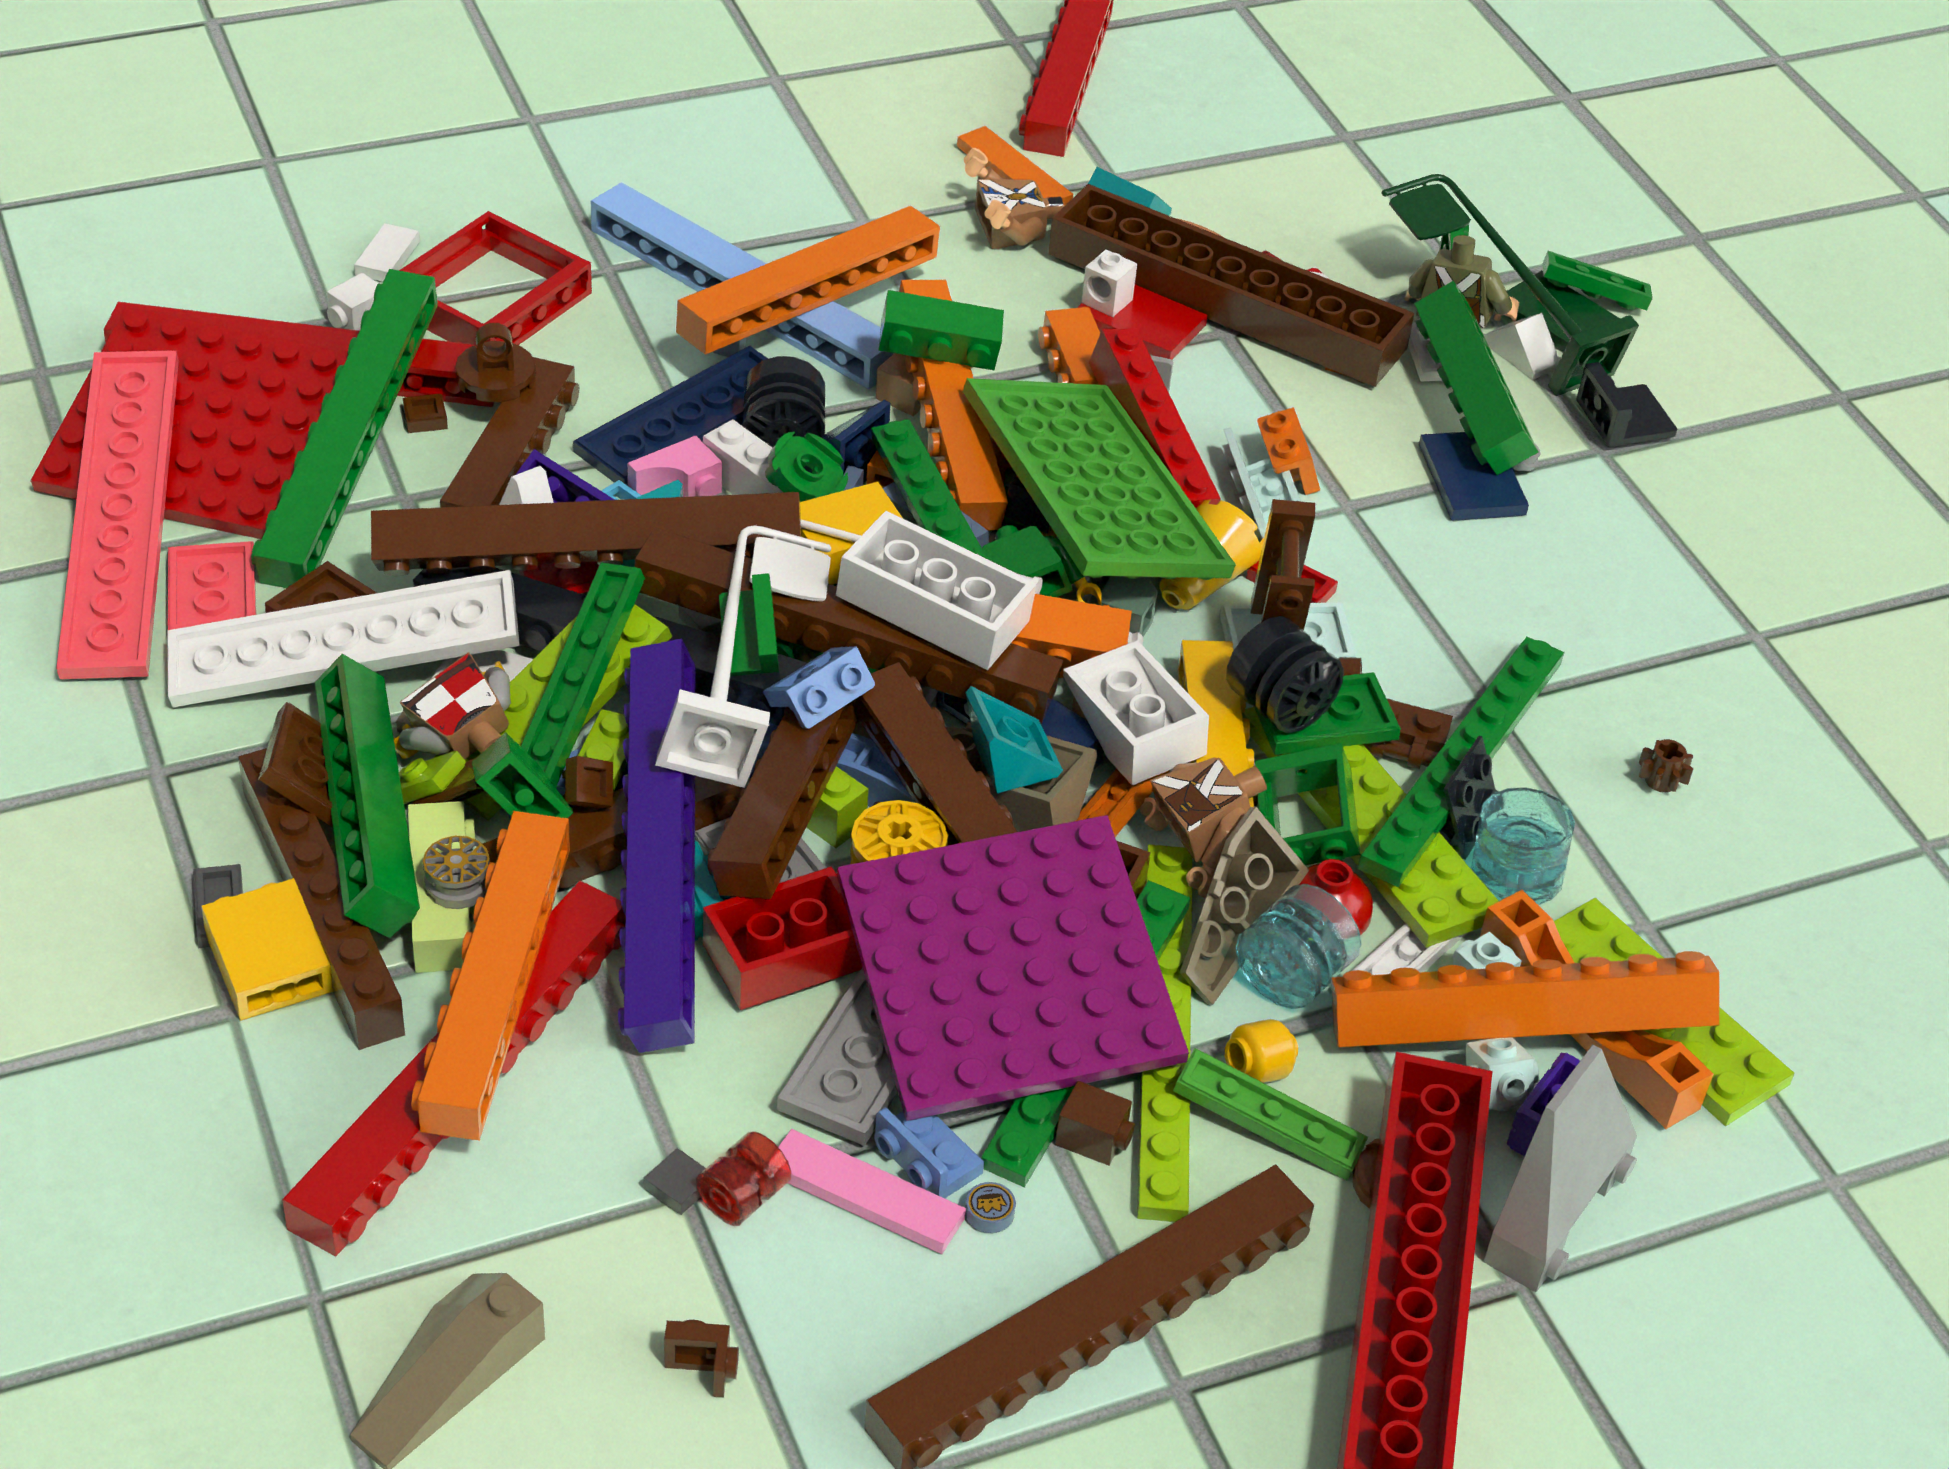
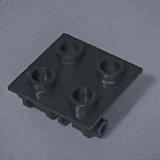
M1482 736L1477 737L1444 787L1450 818L1439 832L1451 846L1459 847L1461 858L1465 860L1475 844L1481 840L1485 828L1492 817L1497 815L1501 804L1500 793L1495 789L1491 773L1492 760L1486 753Z

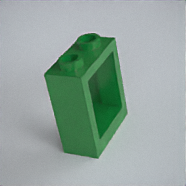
M1341 743L1255 761V766L1261 772L1267 786V790L1258 794L1259 811L1280 836L1277 797L1336 785L1338 787L1341 827L1283 838L1305 866L1321 863L1328 859L1343 860L1346 857L1361 855L1352 772Z

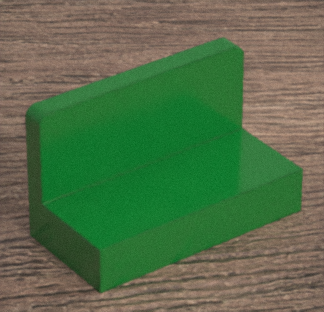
M769 573L752 575L753 590L740 591L730 676L779 672ZM728 592L719 595L722 626Z

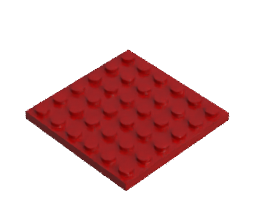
M126 306L101 352L177 351L179 360L164 519L262 539L266 531L268 514L271 510H276L279 504L283 482L290 480L294 472L296 455L298 451H304L308 442L310 425L313 421H318L321 415L323 398L326 393H331L335 385L337 368L339 365L345 364L348 352ZM92 369L31 478L34 491L77 499Z

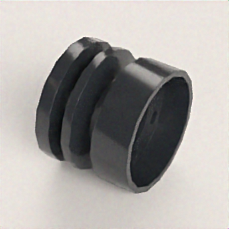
M776 356L758 363L750 369L744 380L743 427L772 448L779 438L788 432H795L793 436L804 437L807 433L815 434L819 437L825 435V382L820 371L807 361L789 356Z
M1279 616L1259 623L1241 639L1228 662L1226 680L1235 693L1248 704L1257 707L1260 714L1269 719L1271 724L1278 730L1291 733L1301 731L1313 724L1328 710L1336 699L1343 683L1344 668L1338 658L1328 653L1322 645L1312 641L1310 635L1288 618Z

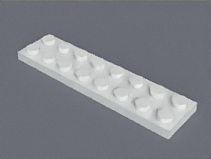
M500 571L168 630V698L174 708L314 683L341 654L376 672L460 657L468 652L470 654H477L520 646L514 582L511 571Z

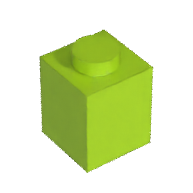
M836 766L806 828L834 848H838L851 838L855 820L868 808L869 788Z

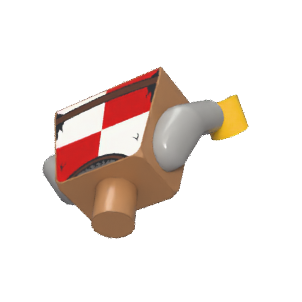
M468 652L401 700L400 704L413 727L411 728L409 724H405L402 727L403 731L400 736L394 738L395 750L401 758H410L418 751L443 755L457 750L463 759H466L477 750L480 753L484 752L501 737L500 733L506 730L509 725L504 711L511 704L510 679L501 662L497 661L494 663L495 667L489 668L486 672H481L474 658Z

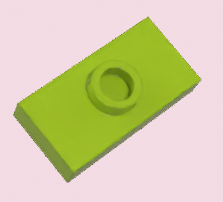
M456 750L426 761L423 758H418L405 768H402L399 776L404 804L443 792L465 767L466 761Z

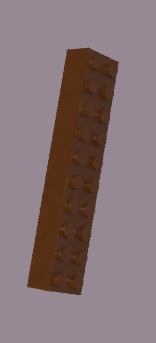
M1087 184L1052 218L1049 255L1085 269L1090 262L1105 250L1120 254L1122 257L1137 263L1135 285L1208 315L1207 319L1217 322L1228 329H1234L1249 335L1260 342L1276 346L1288 351L1292 355L1303 357L1323 367L1352 377L1361 383L1376 387L1408 349L1415 313L1093 185Z

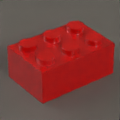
M832 866L779 883L771 899L734 897L703 907V946L740 1010L859 971L862 968L837 874Z

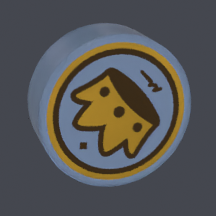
M996 1182L980 1183L974 1186L967 1194L965 1205L966 1219L972 1227L981 1232L997 1233L1003 1231L1014 1220L1015 1197L1010 1189Z

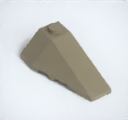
M477 1273L469 1276L433 1306L350 1434L351 1441L381 1468L392 1469L545 1340L543 1302L507 1273Z

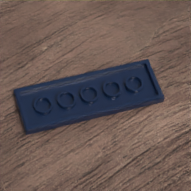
M748 346L574 440L573 452L614 483L620 480L628 486V462L693 436H697L703 442L705 434L731 420H735L740 425H743L744 380L750 369L768 358L753 347Z

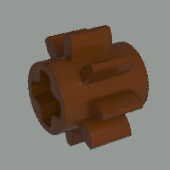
M1656 740L1653 750L1646 747L1642 750L1639 764L1641 765L1639 777L1645 778L1647 785L1655 791L1676 792L1679 782L1687 785L1690 782L1694 770L1690 766L1693 755L1687 754L1686 748L1675 740Z

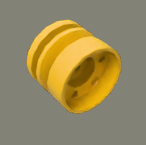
M894 800L880 802L865 809L854 822L851 833L850 864L947 846L948 834L944 822L934 811L914 802Z

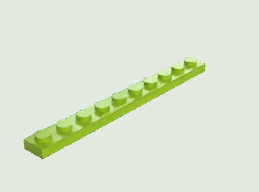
M1148 844L1147 851L1151 852L1146 884L1149 880L1190 897L1189 910L1158 960L1189 1051L1188 1061L1191 1044V986L1180 974L1192 939V887L1188 885L1186 880L1187 873L1192 869V856L1185 847ZM1187 1062L1141 1072L1137 1219L1176 1222L1187 1216L1189 1212L1190 1100L1173 1091Z

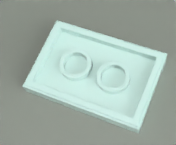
M1341 602L1310 603L1304 631L1310 635L1312 641L1322 645L1328 653L1333 654L1336 658L1357 657L1343 604ZM1251 604L1221 605L1219 616L1225 641H1232L1233 650L1251 629L1261 623L1262 615L1250 614Z

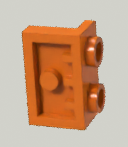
M1294 407L1258 418V426L1274 472L1279 474L1290 470L1293 481L1300 480L1305 495L1320 491L1313 459Z

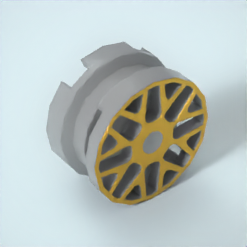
M455 835L432 843L425 851L423 858L424 882L427 896L431 895L435 899V904L445 908L462 909L475 905L479 896L485 897L487 892L485 878L490 863L487 848L480 841L468 836ZM459 842L460 849H452V843ZM438 848V849H440V850L443 851V852H442V853H439V852L436 851L435 849Z

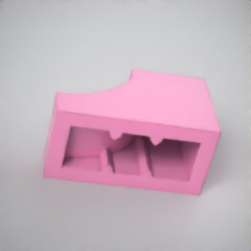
M697 436L627 463L628 486L640 495H644L675 480H679L683 484V497L714 496L722 493V461Z

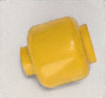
M1274 1019L1237 1026L1231 1033L1230 1039L1225 1046L1226 1064L1262 1083L1288 1077L1294 1069L1298 1055V1044L1295 1037L1282 1022Z

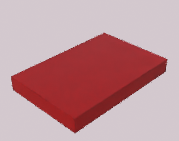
M1138 285L1134 286L1133 300L1114 317L1089 307L1100 333L1102 329L1137 328L1149 354L1171 360L1206 326L1208 316ZM1081 303L1077 308L1089 306Z

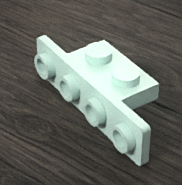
M1229 427L1224 429L1228 444L1221 447L1229 468L1237 466V469L1230 471L1238 493L1246 492V495L1239 498L1245 514L1250 518L1255 517L1256 521L1254 522L1258 528L1254 534L1260 543L1265 536L1272 499L1301 500L1290 470L1276 474L1270 458L1249 466L1245 465L1232 428Z

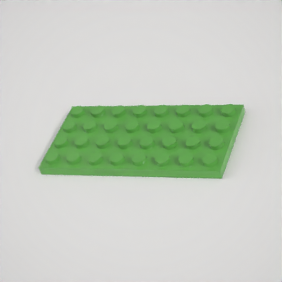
M966 379L963 389L964 395L1083 576L1092 578L1124 576L1132 579L1139 577H1162L1165 579L1189 577L1203 580L1231 578L1236 566L1235 562L1107 385Z

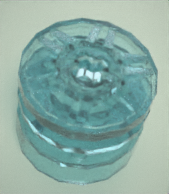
M1526 787L1507 788L1493 793L1483 803L1471 869L1498 901L1523 890L1540 905L1552 900L1561 891L1575 827V820L1571 810L1559 798L1545 791Z
M1301 884L1288 889L1266 912L1238 936L1235 950L1239 966L1244 975L1261 995L1276 1005L1297 1009L1305 1008L1331 983L1332 977H1337L1359 956L1361 938L1359 928L1350 912L1336 897L1319 887Z

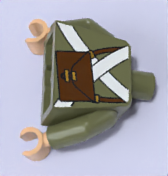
M1458 235L1453 238L1452 250H1439L1435 259L1425 260L1409 278V287L1404 297L1405 301H1409L1410 298L1421 300L1454 281L1468 301L1480 328L1484 329L1491 319L1494 310L1495 321H1500L1502 315L1512 318V321H1516L1519 308L1518 300L1509 297L1498 273L1492 270L1491 259L1485 256L1474 255L1476 240L1466 235Z

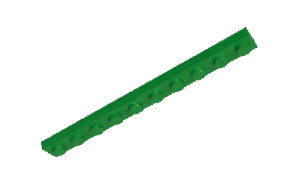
M1526 636L1361 854L1357 869L1399 887L1450 818L1444 787L1477 737H1483L1486 753L1492 760L1558 670L1565 652L1551 647L1544 641L1534 640Z

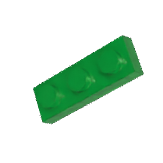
M1547 251L1543 260V275L1550 283L1556 286L1567 287L1570 285L1581 289L1589 297L1601 299L1603 296L1615 300L1619 306L1629 310L1640 308L1647 311L1653 299L1651 286L1648 283L1551 251Z

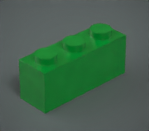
M888 290L881 318L878 350L994 371L1002 344L1004 310Z

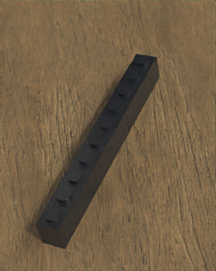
M469 567L452 568V572L448 574H431L426 569H423L413 579V585L415 587L505 570L495 567V570L491 572H473L469 570ZM511 572L514 582L519 644L542 651L578 616L586 595ZM653 616L669 628L672 634V638L669 641L682 638L695 663V693L710 697L721 636ZM778 654L779 672L730 676L727 702L770 712L769 723L778 726L784 716L785 707H771L763 691L798 670L807 662Z

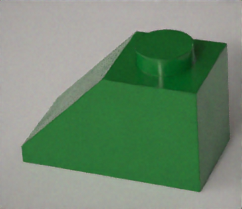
M506 732L472 761L475 781L511 817L513 811L568 818L573 814L571 807L538 763Z

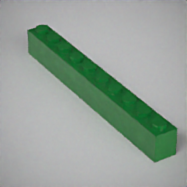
M389 269L383 283L377 284L371 309L365 310L363 313L361 330L357 338L353 337L350 341L346 362L337 368L335 385L331 393H326L323 398L321 415L317 422L313 421L310 425L308 442L304 451H298L294 462V472L290 480L283 482L279 504L276 510H271L268 514L266 531L262 540H257L253 546L251 560L252 564L256 565L260 583L288 588L320 566L438 306L434 277Z

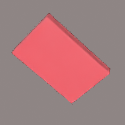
M253 541L168 547V630L257 615L255 565L252 564L251 560L254 546Z

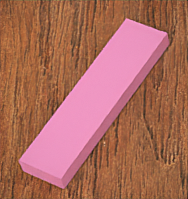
M794 1129L789 1131L767 1162V1174L940 1254H943L965 1220L966 1208Z

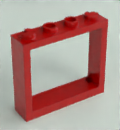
M487 211L399 270L434 277L437 288L488 252L493 251L547 279L484 324L437 300L438 306L427 330L448 342L476 345V332L480 327L489 323H500L510 330L512 343L520 345L592 293L591 262L490 211ZM493 337L487 339L485 342L504 340L497 337Z

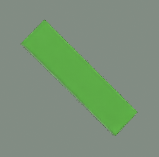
M1194 1048L1173 1089L1174 1092L1346 1181L1349 1179L1368 1139V1136Z

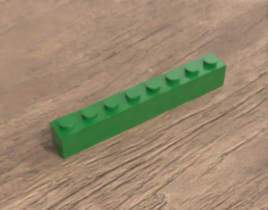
M341 654L315 681V689L321 724V736L323 738L325 767L329 779L327 781L329 799L332 802L331 815L344 916L391 938L403 925L410 923L420 909L385 679L380 674Z

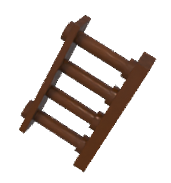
M1272 499L1251 597L1250 614L1262 615L1261 622L1272 617L1283 616L1292 620L1301 629L1304 630L1315 587V579L1301 578L1315 520V503Z

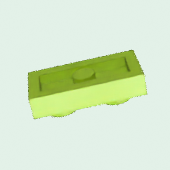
M601 709L578 756L613 762L614 792L628 764L624 755L623 741L629 738V727L627 726L624 714Z

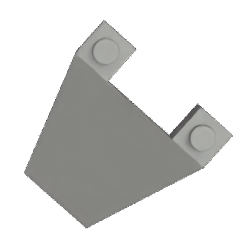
M1595 1045L1590 1047L1545 1107L1493 1230L1485 1255L1484 1263L1534 1292L1539 1290L1547 1277L1555 1280L1563 1270L1569 1257V1253L1563 1251L1569 1230L1595 1194L1599 1193L1605 1197L1615 1181L1624 1184L1637 1161V1158L1631 1156L1637 1135L1601 1048Z

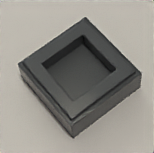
M677 1148L644 1177V1189L682 1215L714 1186L715 1174Z

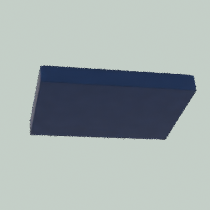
M1465 432L1421 434L1419 447L1451 521L1527 515L1529 504L1513 469L1510 468L1496 475L1489 463L1482 466L1471 448V445L1476 443L1475 438L1470 440Z

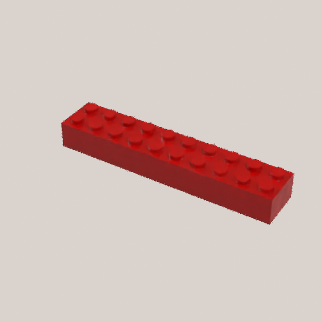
M1396 1051L1385 1090L1337 1469H1453L1493 1071Z

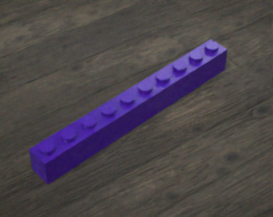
M682 638L631 648L630 667L625 668V682L630 693V702L624 704V715L629 727V738L623 741L624 755L628 763V774L623 776L622 782L624 794L628 801V811L622 813V826L627 838V849L621 852L622 867L626 875V888L621 889L620 899L622 909L626 915V927L620 928V943L625 954V967H620L619 982L624 994V1007L618 1010V1022L623 1036H629L639 1053L695 1043V775L656 766L657 753L679 690L695 693V663Z

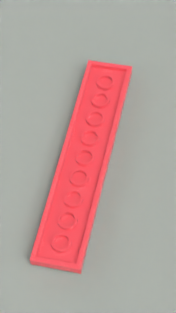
M177 351L94 352L56 667L59 679L149 676L179 365Z

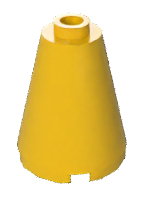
M1205 500L1196 510L1235 562L1236 566L1231 578H1212L1210 580L1189 577L1162 578L1160 589L1164 601L1169 606L1175 609H1192L1259 561L1264 538L1259 543L1254 534L1258 528L1255 522L1241 509L1229 502L1221 500L1217 505L1209 504L1210 500Z

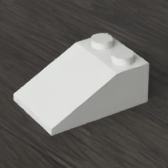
M1138 640L1063 669V676L1106 756L1131 785L1169 771L1177 764L1188 763L1207 755L1209 715Z

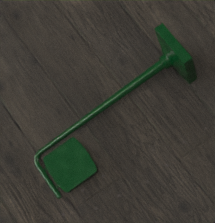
M1431 174L1382 190L1381 194L1384 197L1397 194V196L1390 199L1389 205L1418 240H1427L1460 230L1469 225L1471 221L1469 216L1442 184H1426L1439 181L1451 189L1570 339L1548 384V387L1555 396L1579 388L1585 364L1599 362L1610 377L1614 376L1639 327V324L1631 315L1582 331L1449 177L1441 174ZM1422 185V187L1415 188L1404 193H1400L1402 191Z

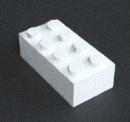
M885 511L842 556L836 596L988 670L1029 622L1037 583Z

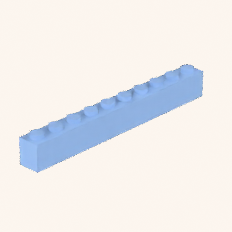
M622 182L591 200V231L698 292L767 264ZM834 301L765 329L867 389L876 385L877 368L894 354L878 350L881 327Z

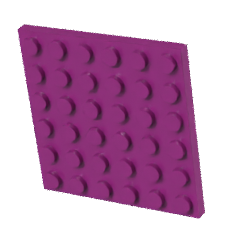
M1108 815L838 867V882L906 1121L1075 1086L1077 1081L1090 1083L1187 1062L1189 1051Z

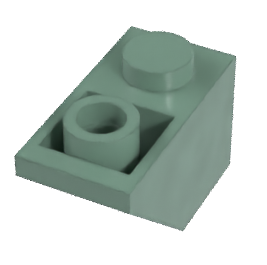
M1106 576L1105 586L1101 590L1102 606L1109 605L1113 608L1132 611L1129 631L1131 633L1139 632L1144 637L1153 622L1157 590L1150 578L1139 577L1132 579L1124 576ZM1093 595L1090 604L1099 605L1097 598Z

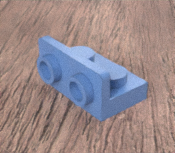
M857 646L837 647L829 649L767 688L763 693L771 707H789L790 710H793L800 726L808 729L875 686V682Z
M886 1107L877 1112L875 1143L879 1151L886 1158H893L907 1172L912 1184L942 1198H947L983 1174L984 1161L938 1116L933 1115L906 1121L904 1112L895 1116Z

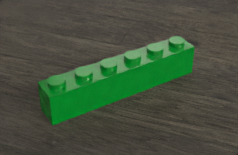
M1452 281L1414 303L1420 316L1419 319L1415 320V323L1424 339L1430 338L1431 340L1430 343L1426 344L1427 350L1436 364L1441 362L1442 367L1438 368L1437 372L1446 388L1452 387L1453 392L1448 394L1449 399L1458 414L1463 412L1465 415L1459 421L1469 439L1475 438L1476 443L1472 444L1471 448L1480 464L1483 466L1489 463L1496 475H1499L1537 454L1539 451L1476 317L1456 283Z

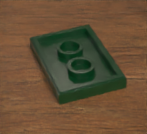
M1542 270L1535 274L1536 278L1582 331L1620 319L1568 286L1559 287L1550 283L1544 277ZM1524 281L1507 290L1509 297H1513L1519 302L1516 321L1542 313L1554 346L1564 352L1570 339Z

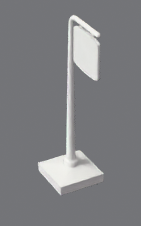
M755 525L744 528L738 536L710 697L679 690L656 759V766L745 788L770 719V712L727 702L747 537L752 534L766 536L755 539L749 581L752 583V575L769 573L772 591L811 601H825L831 560L828 555L822 553L831 551L829 544Z

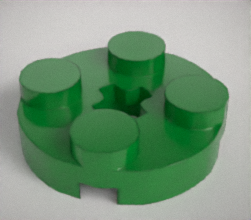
M788 432L781 436L768 455V467L765 471L767 480L772 485L777 486L783 493L799 492L800 502L843 491L848 483V473L844 476L841 468L844 460L840 453L829 442L815 434L807 433L804 437L793 436L795 432ZM807 465L812 469V472L806 471L803 467Z

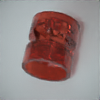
M753 1131L745 1134L726 1152L725 1157L717 1158L696 1178V1186L702 1200L715 1216L727 1224L740 1226L761 1207V1200H769L791 1180L792 1171L788 1160L779 1147L765 1135Z

